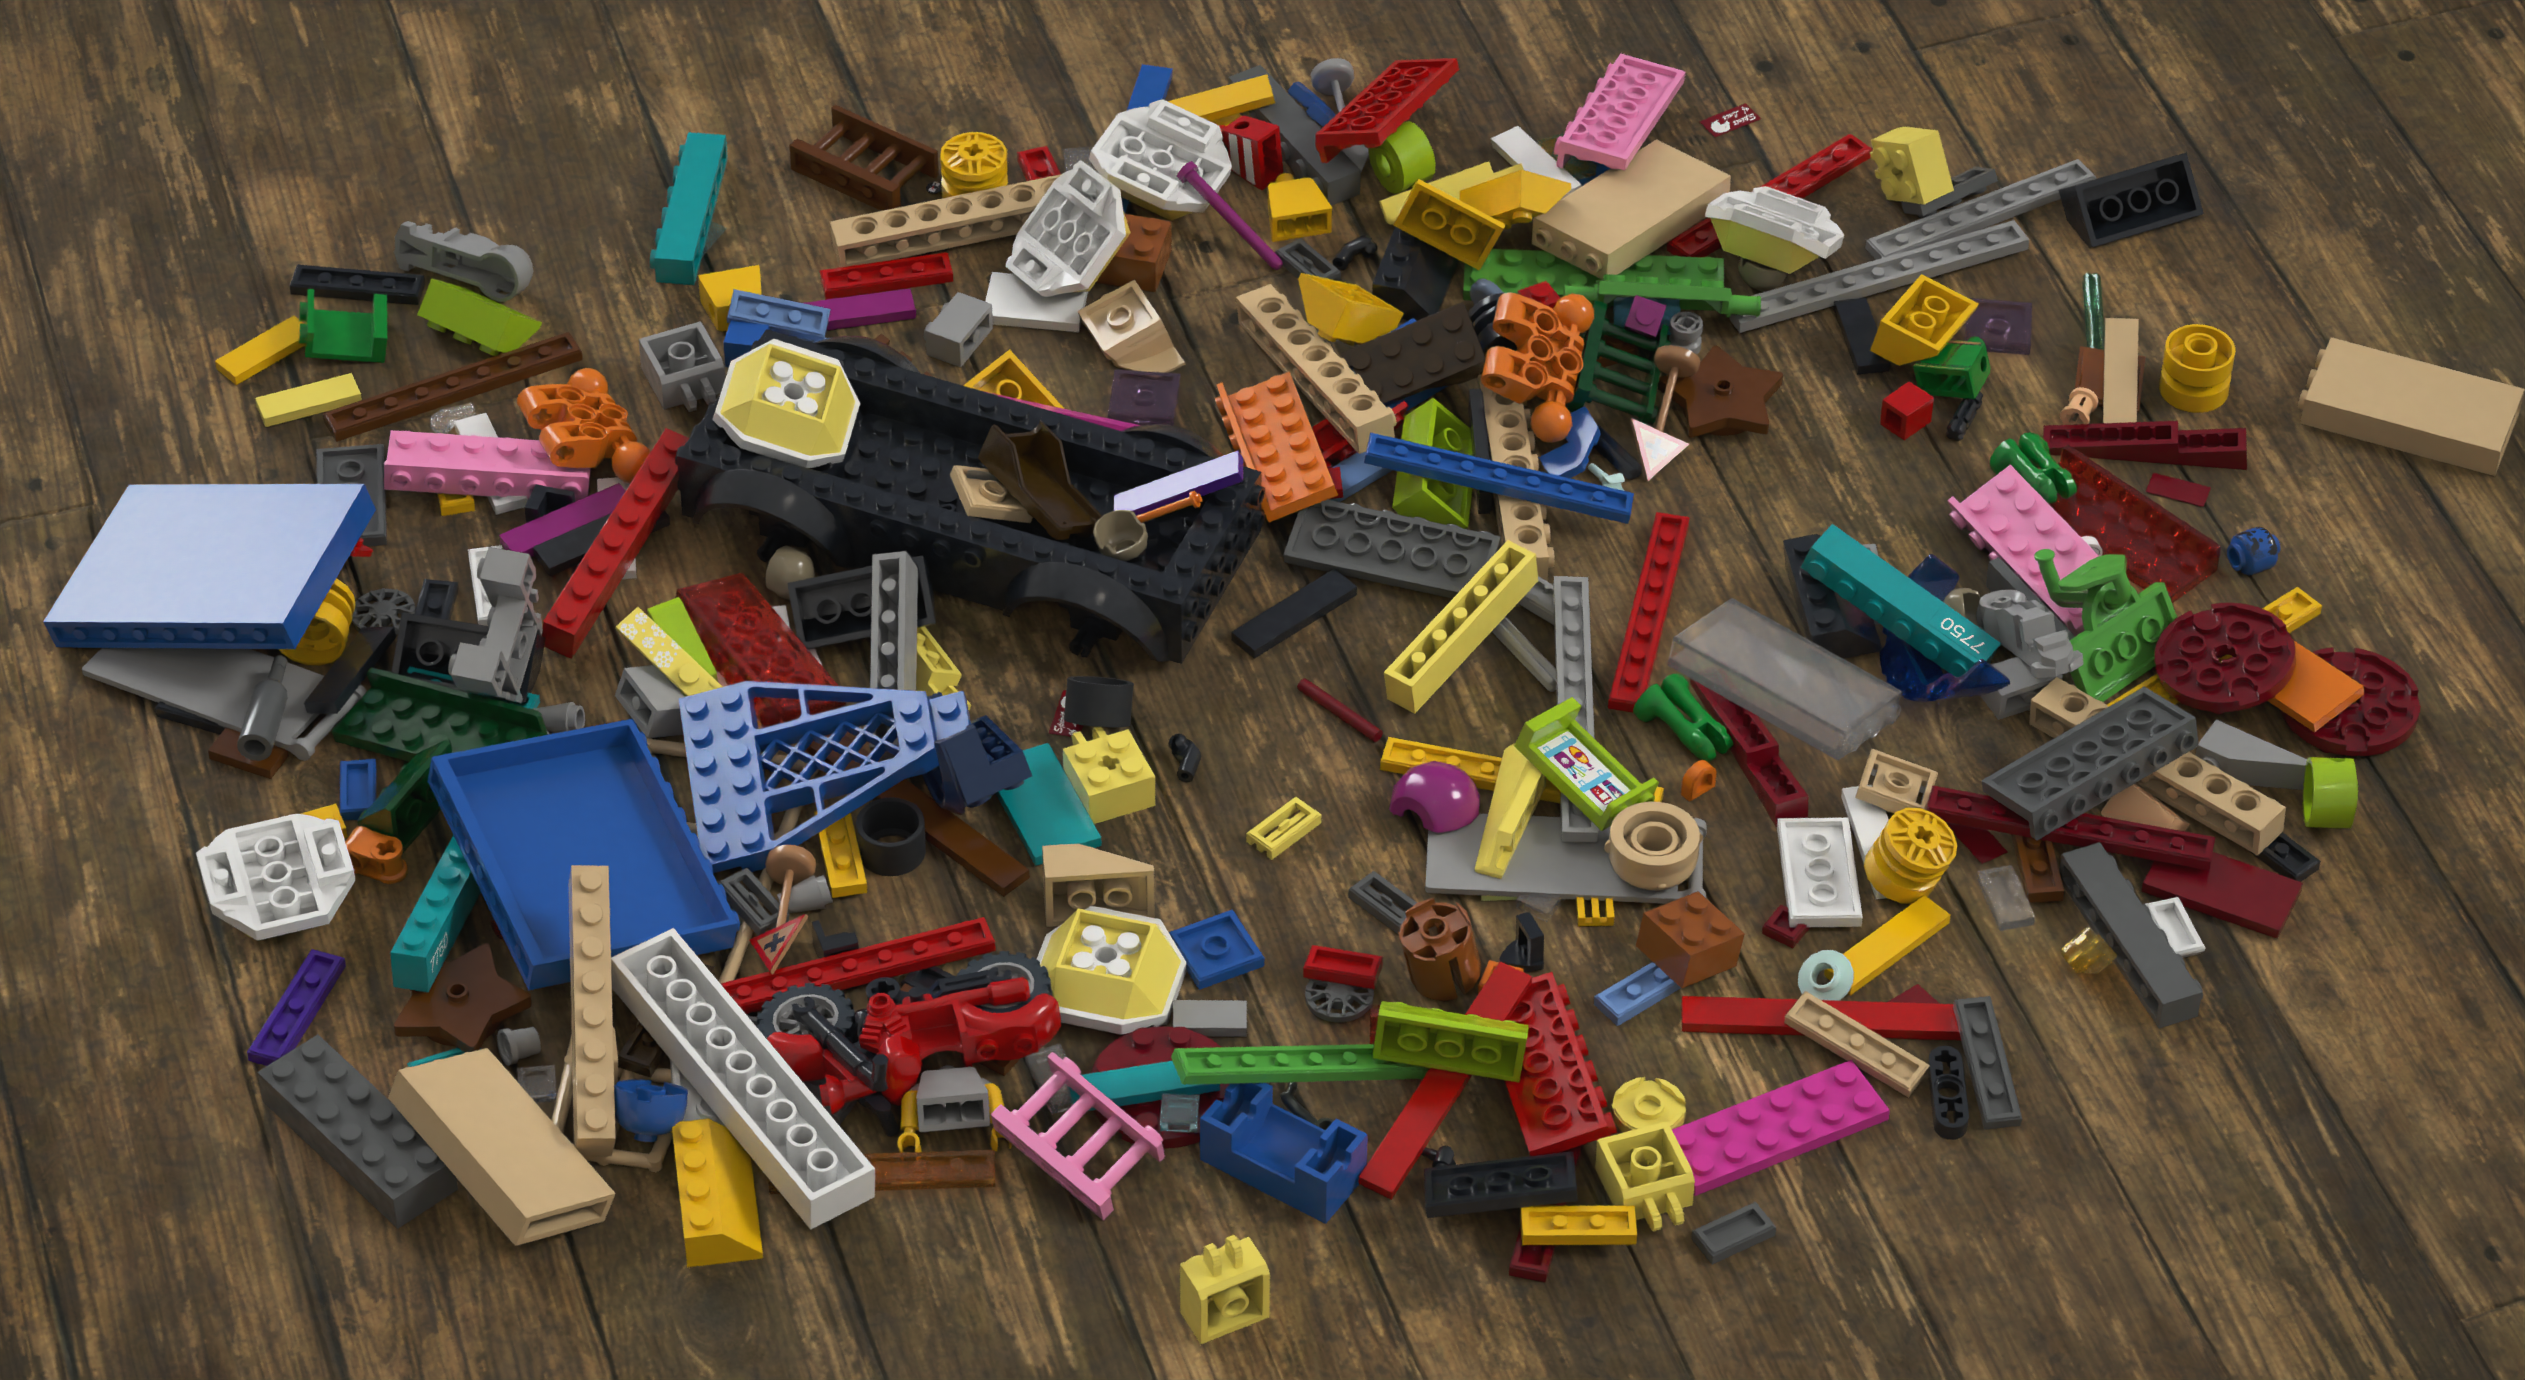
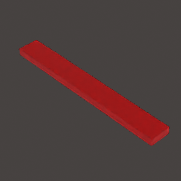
M1848 134L1761 187L1766 186L1803 199L1870 159V152L1873 149L1852 134ZM1706 218L1667 242V251L1674 256L1706 257L1722 247L1710 218Z
M1656 512L1608 700V709L1633 713L1635 703L1649 688L1689 528L1690 517Z
M985 917L776 969L773 975L768 971L720 984L744 1013L749 1014L761 1011L762 1005L766 1001L770 1002L773 999L772 995L779 991L782 993L788 991L787 987L793 985L804 987L805 983H815V986L821 987L822 984L831 986L834 991L837 989L843 990L870 983L877 978H891L996 951L995 940Z
M1499 962L1465 1015L1474 1014L1482 1018L1500 1021L1508 1020L1532 984V976L1503 962ZM1430 1068L1360 1174L1359 1184L1392 1200L1472 1075Z
M1682 996V1032L1803 1035L1784 1023L1785 1016L1798 999ZM1822 1000L1883 1038L1961 1040L1953 1009L1954 1004Z

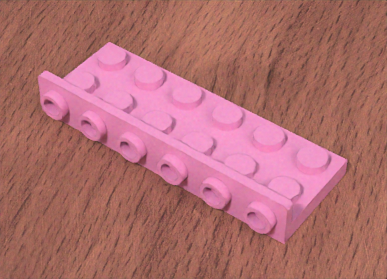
M1620 54L1614 64L1610 63L1608 65L1605 77L1598 79L1594 93L1589 92L1584 107L1578 108L1575 120L1573 122L1569 121L1564 136L1558 137L1554 147V154L1558 155L1556 167L1564 168L1570 157L1575 156L1579 160H1590L1604 164L1611 169L1626 170L1683 85L1686 72Z
M391 430L387 460L384 463V490L475 496H527L529 499L535 485L572 491L575 494L576 502L588 497L591 468H569L554 465L539 440Z
M2011 465L1961 503L1953 496L1947 500L1952 509V512L1949 514L1950 518L1960 530L1965 527L1970 532L1968 534L1969 538L1980 551L1986 548L1990 553L1988 555L1990 560L1998 557L2002 559L2075 637L2084 631L2082 622L2083 608L2060 607L2050 598L2039 569L2038 561L2035 560L2034 555L2042 549L2054 551L2055 557L2053 561L2060 580L2091 559L2099 557V555Z

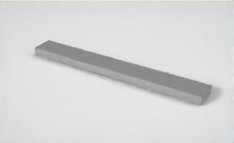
M2077 159L1867 239L1865 249L1877 260L1978 231L2059 200L2061 198L2058 190L2094 180L2096 176Z

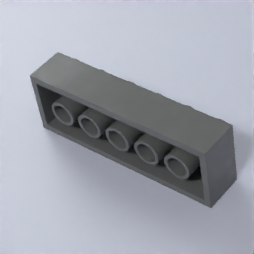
M318 1034L257 1072L262 1102L397 1229L458 1190L455 1175L393 1103Z

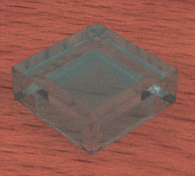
M1162 1094L1160 1131L1197 1132L1200 1095Z

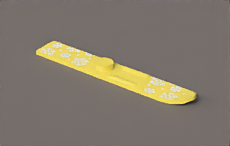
M639 607L615 627L620 634L686 696L723 687ZM757 720L758 729L765 728L764 725Z

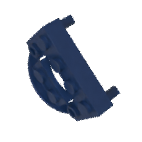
M937 692L931 696H928V698L932 699L943 696V694L941 692ZM986 715L971 721V725L966 726L965 730L934 741L939 765L929 772L922 774L925 784L936 804L957 815H963L965 807L973 808L980 806L988 801L996 792L1003 789L1012 790L1018 788L1024 783L1025 779L1032 777L1024 752Z

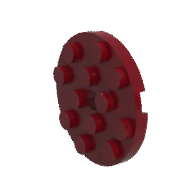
M2242 603L2211 604V609L2196 614H2193L2192 611L2184 613L2165 628L2157 641L2154 653L2157 677L2168 694L2182 704L2216 714L2248 709L2274 698L2290 681L2296 665L2295 642L2288 633L2284 622L2262 608ZM2226 654L2233 656L2230 659L2222 660L2221 663L2218 659Z
M2334 647L2316 650L2312 653L2363 685L2364 695L2356 700L2357 703L2348 706L2316 732H2313L2280 710L2291 730L2306 742L2319 748L2322 752L2347 756H2369L2384 754L2405 742L2416 728L2421 706L2418 699L2419 690L2415 682L2395 662L2380 654L2364 649L2354 648L2353 653L2334 652Z
M1160 1026L1138 1028L1109 1044L1096 1059L1091 1073L1172 1061L1171 1056L1175 1048H1217L1221 1046L1210 1038L1185 1027ZM1220 1084V1091L1119 1107L1144 1128L1147 1125L1154 1128L1163 1139V1149L1184 1147L1200 1142V1118L1216 1099L1223 1102L1225 1089L1229 1084ZM1093 1110L1102 1124L1108 1120L1098 1110ZM1119 1129L1117 1131L1120 1134H1122L1123 1140L1132 1144L1135 1143V1141L1132 1140L1128 1135H1126L1122 1130Z

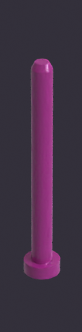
M1193 161L1185 164L1177 173V178L1182 183L1188 181L1272 269L1279 270L1283 266L1281 258L1197 173L1199 167Z

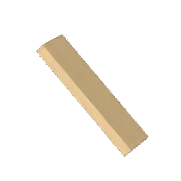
M2105 318L2103 423L2137 422L2139 319Z
M1804 991L1785 1016V1024L1847 1061L1852 1060L1858 1068L1908 1098L1929 1071L1930 1065L1807 991Z

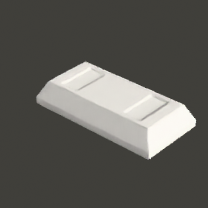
M2179 897L2146 904L2150 910L2151 918L2159 929L2164 930L2168 942L2176 954H2180L2184 958L2198 955L2205 951L2206 948Z

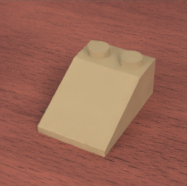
M1082 844L1042 846L1046 927L1060 926L1077 909L1085 910L1089 906L1155 918L1154 865Z

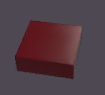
M1780 904L1763 925L1762 934L1794 948L1810 927H1807L1805 924H1798L1795 928H1790L1788 907Z

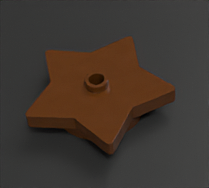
M1715 345L1701 361L1696 374L1690 377H1677L1672 400L1683 407V413L1687 419L1689 437H1696L1706 433L1728 436L1744 431L1768 434L1769 419L1765 403L1782 386L1783 373L1743 367L1719 346ZM1669 375L1659 377L1658 389L1662 393H1665Z
M485 943L450 962H444L429 992L410 990L412 996L394 1022V1032L397 1037L427 1036L439 1044L456 1046L465 1053L480 1050L485 1039L497 1030L502 1020L532 1006L531 994L497 975L490 945Z

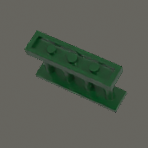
M1595 300L1592 305L1594 308V320L1590 328L1581 334L1584 340V349L1581 355L1583 368L1578 373L1574 397L1568 403L1567 409L1574 412L1582 408L1585 402L1590 404L1594 401L1636 416L1639 422L1652 426L1659 411V407L1655 406V399L1661 372L1655 366L1654 354L1657 348L1671 344V341L1667 340L1669 326L1662 324L1656 338L1652 339L1609 323V319L1605 318L1607 304ZM1606 335L1650 351L1649 360L1608 346L1604 340H1601V337L1603 338ZM1603 357L1645 372V382L1601 367V363L1597 362V359ZM1598 379L1641 394V404L1597 389V385L1592 382Z

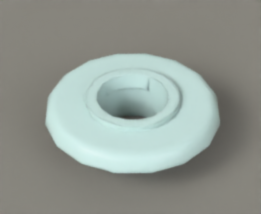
M1822 950L1812 954L1803 963L1798 974V985L1801 994L1807 991L1820 1000L1840 1001L1848 994L1853 984L1854 971L1851 962L1842 953L1834 950ZM1824 969H1833L1834 976L1832 980L1825 985H1818L1816 982L1818 974Z

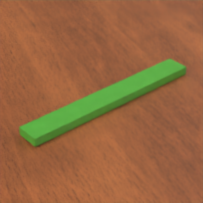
M1374 1044L1175 1048L1171 1056L1182 1085L1423 1079L1430 1069L1429 1067L1372 1058Z

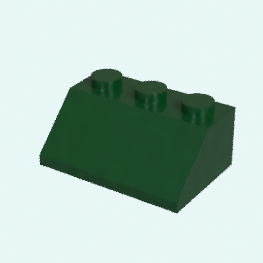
M444 740L418 752L408 764L401 768L399 775L392 783L382 789L379 797L370 808L365 809L358 819V826H364L372 831L398 838L402 842L404 853L441 811L428 783L431 757L452 753L451 743Z

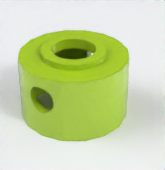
M1403 122L1395 133L1383 141L1384 143L1381 146L1368 148L1370 163L1376 177L1393 194L1401 193L1413 187L1418 179L1426 182L1432 179L1435 174L1436 163L1430 142L1424 132L1413 122Z
M2308 757L2303 780V816L2305 826L2351 828L2358 800V780L2354 759Z

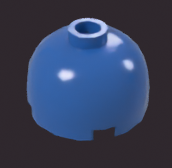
M652 1080L618 1081L616 1085L614 1084L616 1121L623 1129L635 1133L636 1140L655 1142L658 1135L672 1132V1127L684 1119L688 1096L686 1088L664 1082L663 1087L651 1085Z

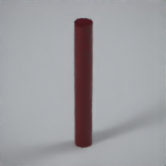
M1303 678L1298 683L1297 689L1373 742L1380 740L1383 735L1381 729L1306 678Z

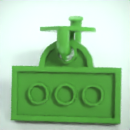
M2050 549L2039 550L2035 553L2034 558L2038 561L2039 569L2050 598L2060 607L2083 608L2082 622L2084 631L2070 640L2073 651L2078 650L2082 653L2084 664L2070 672L2075 686L2091 697L2104 702L2155 667L2154 653L2157 641L2165 628L2177 618L2165 583L2155 582L2138 594L2136 589L2130 585L2127 577V560L2125 555L2117 554L2102 555L2091 559L2060 580L2053 561L2055 557L2054 551Z

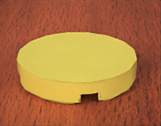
M1645 1077L1624 1083L1615 1092L1611 1111L1614 1123L1623 1133L1667 1121L1671 1129L1683 1126L1686 1117V1103L1684 1095L1673 1084L1659 1078H1655V1081H1645Z

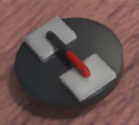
M932 182L926 186V190L931 194H937L942 191V185L938 182Z

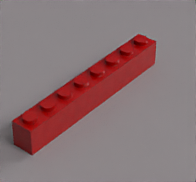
M665 428L544 619L542 636L546 637L544 647L568 658H573L651 534L658 518L666 510L678 491L679 472L678 466L675 464V457L678 449L689 440L688 437Z

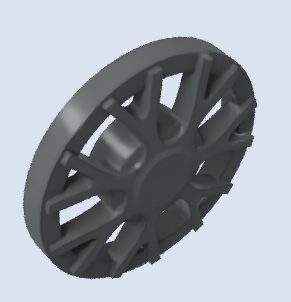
M382 588L369 591V593L359 597L355 602L356 606L352 615V624L358 632L363 627H366L364 624L369 620L373 623L370 627H382L393 624L395 634L397 635L401 621L398 614H402V612L415 614V603L408 594L398 589ZM384 597H392L391 600H383ZM372 600H376V601H377V602H375V603H373V604L368 603L369 601H372ZM403 601L406 603L405 605L396 606V604ZM359 611H369V613L357 615Z
M1311 979L1306 986L1305 1000L1309 1010L1317 1017L1330 1022H1348L1358 1019L1368 1012L1373 1004L1374 990L1366 988L1368 993H1355L1354 990L1364 989V987ZM1316 985L1326 987L1325 990L1314 989ZM1325 998L1326 1002L1319 1006L1314 1003L1316 1000ZM1355 1000L1362 1006L1358 1009H1355L1351 1005ZM1331 1008L1342 1009V1013H1331Z

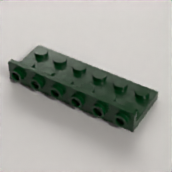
M370 668L367 672L371 688L332 730L335 742L409 762L418 752L444 740L451 743V751L454 753L548 735L541 712L534 709L376 668Z

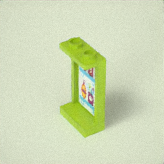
M1571 697L1527 721L1514 747L1603 831L1611 826L1617 814L1625 808L1637 803L1654 802L1655 796L1653 794L1659 782L1652 778L1641 784L1575 720L1582 706Z

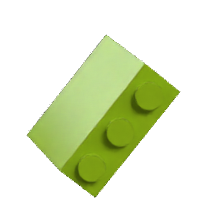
M431 279L417 314L429 320L427 323L428 327L444 333L446 329L454 331L453 338L470 345L474 340L481 344L479 350L493 356H497L499 352L506 353L518 349L542 325V322L472 290L436 279Z

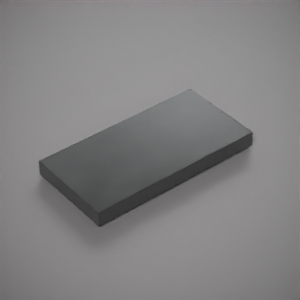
M384 444L316 449L317 484H365L376 511L360 538L364 540L363 545L365 546L387 545Z

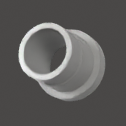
M534 1027L513 1031L505 1028L498 1031L497 1043L499 1052L507 1066L517 1064L519 1059L539 1054L541 1051L540 1038Z

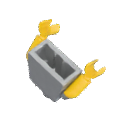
M946 1065L939 1070L922 1072L920 1083L914 1085L905 1093L901 1101V1130H904V1133L899 1136L897 1141L900 1157L904 1159L903 1151L908 1146L915 1147L916 1159L921 1156L920 1140L917 1134H915L917 1130L919 1132L984 1127L990 1126V1123L993 1124L991 1113L1000 1104L1004 1106L999 1087L984 1078H980L978 1072L973 1067L955 1068ZM993 1127L990 1146L994 1151H997L998 1138L1005 1137ZM1009 1142L1008 1145L1009 1149H1011L1013 1145L1011 1142Z

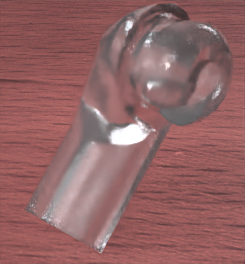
M474 403L448 407L434 413L430 418L431 429L436 433H448L455 427L454 421L476 415Z

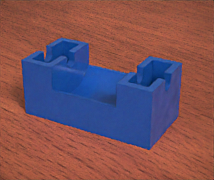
M1267 1083L1229 1084L1225 1089L1223 1102L1216 1099L1200 1118L1201 1161L1325 1224L1357 1188L1359 1176L1367 1165L1368 1134L1338 1119H1335L1324 1130L1274 1105L1273 1086Z

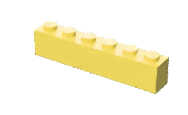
M1507 540L1385 670L1384 678L1387 699L1415 714L1538 582L1536 554Z

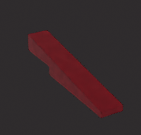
M2178 421L2047 425L2044 426L2043 439L2048 443L2050 455L2247 470L2246 428L2179 430Z
M1721 667L1691 675L1690 683L1705 709L1717 722L1726 727L1727 733L1731 736L1733 746L1730 748V751L1774 825L1777 827L1778 818H1808V794L1780 758L1778 742L1724 669Z

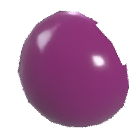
M1430 761L1409 768L1395 784L1389 810L1393 815L1400 817L1404 816L1406 809L1413 810L1420 816L1424 828L1435 833L1458 830L1471 824L1479 815L1480 795L1474 781L1465 771L1456 765Z

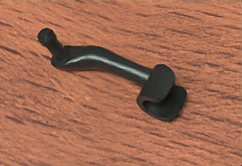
M1290 1082L1287 1091L1280 1094L1284 1106L1292 1114L1326 1130L1334 1120L1331 1118L1317 1120L1293 1097V1093L1298 1086L1296 1082Z

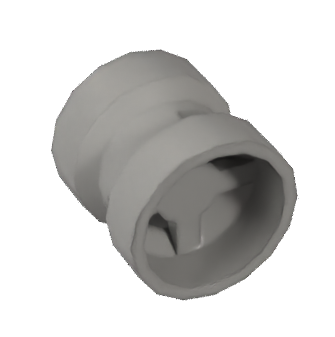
M1692 312L1675 314L1670 320V345L1688 349L1697 355L1701 350L1702 343L1700 335L1703 330V320L1701 317Z

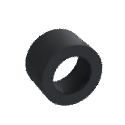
M1068 677L1064 721L1096 727L1130 726L1134 683L1107 677Z
M895 797L881 798L872 801L862 808L857 816L856 830L863 866L869 871L882 876H899L916 869L922 863L926 854L925 823L922 811L914 803ZM886 836L905 838V840L895 843L877 841Z

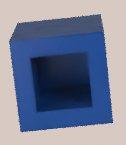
M730 321L723 342L725 367H729L732 360L749 352L754 341H758L766 329L770 330L769 325Z

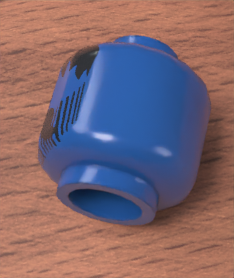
M2255 527L2232 537L2227 548V556L2233 569L2240 570L2245 575L2250 576L2274 567L2281 548L2279 540L2275 535L2263 527Z

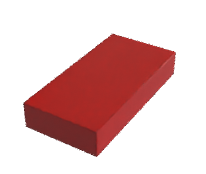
M1312 945L1303 967V978L1374 989L1383 967V956Z

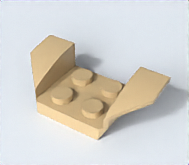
M1135 280L1115 291L1104 294L1097 301L1077 311L1107 360H1112L1114 366L1147 376L1159 377L1185 365V362L1173 346L1162 320Z

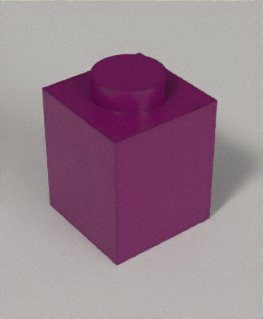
M1635 295L1624 328L1655 339L1667 305Z

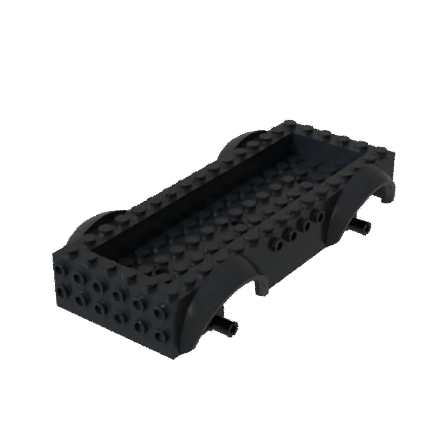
M766 329L760 339L754 341L750 349L751 351L772 339H777L839 360L860 402L843 462L835 464L830 462L819 467L805 468L740 448L728 436L724 428H720L712 420L719 397L715 403H711L708 406L705 417L699 425L694 426L689 440L678 449L675 457V464L678 466L679 472L677 488L680 490L682 515L693 518V523L699 524L702 516L713 509L729 507L749 510V514L759 516L760 535L767 537L762 546L757 550V555L763 562H766L771 555L773 556L776 550L783 546H790L792 544L805 548L810 539L837 566L844 568L872 566V555L906 551L911 558L923 556L928 561L933 590L1002 610L1004 616L1010 617L1016 607L1031 601L1058 602L1060 607L1068 608L1070 627L1079 630L1070 642L1069 648L1077 656L1081 652V657H1087L1090 654L1098 638L1104 637L1116 641L1121 632L1124 631L1145 650L1151 660L1160 662L1173 661L1182 664L1261 532L1265 519V512L1261 511V504L1265 495V487L1261 486L1262 472L1244 466L1242 482L1201 496L1202 502H1200V507L1194 508L1191 505L1143 522L1148 533L1147 548L1138 557L1127 562L1102 555L1093 535L1089 538H1084L1077 534H1070L1069 539L1055 540L1047 534L1046 529L1035 518H1032L1031 523L989 518L979 519L962 514L960 512L966 511L959 499L950 473L953 465L987 469L978 459V456L993 425L998 426L1004 434L1030 432L1042 421L1062 441L1071 484L1102 516L1114 511V495L1224 455L1203 437L1178 426L1164 424L1140 425L1119 431L924 375L898 351L880 341L862 336L831 337L813 343ZM954 504L957 512L939 506Z

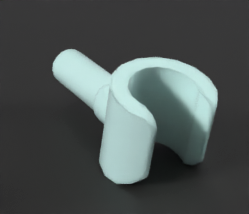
M1594 463L1588 466V470L1599 478L1602 486L1624 491L1621 485L1625 481L1622 473L1608 475Z

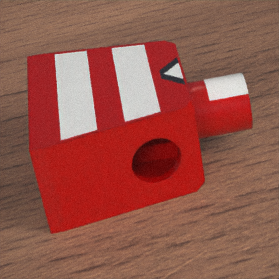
M1240 116L1227 126H1219L1223 136L1222 141L1232 164L1231 171L1260 190L1267 188L1276 181L1279 175L1284 173L1278 125L1248 116Z

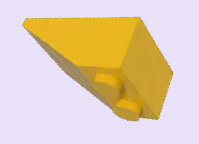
M1010 349L963 385L984 392L1065 409Z

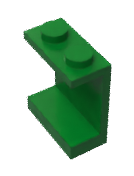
M314 289L307 290L306 302H300L299 321L305 322V324H300L299 343L305 344V357L385 363L388 339L387 295L374 294L372 313L314 309Z

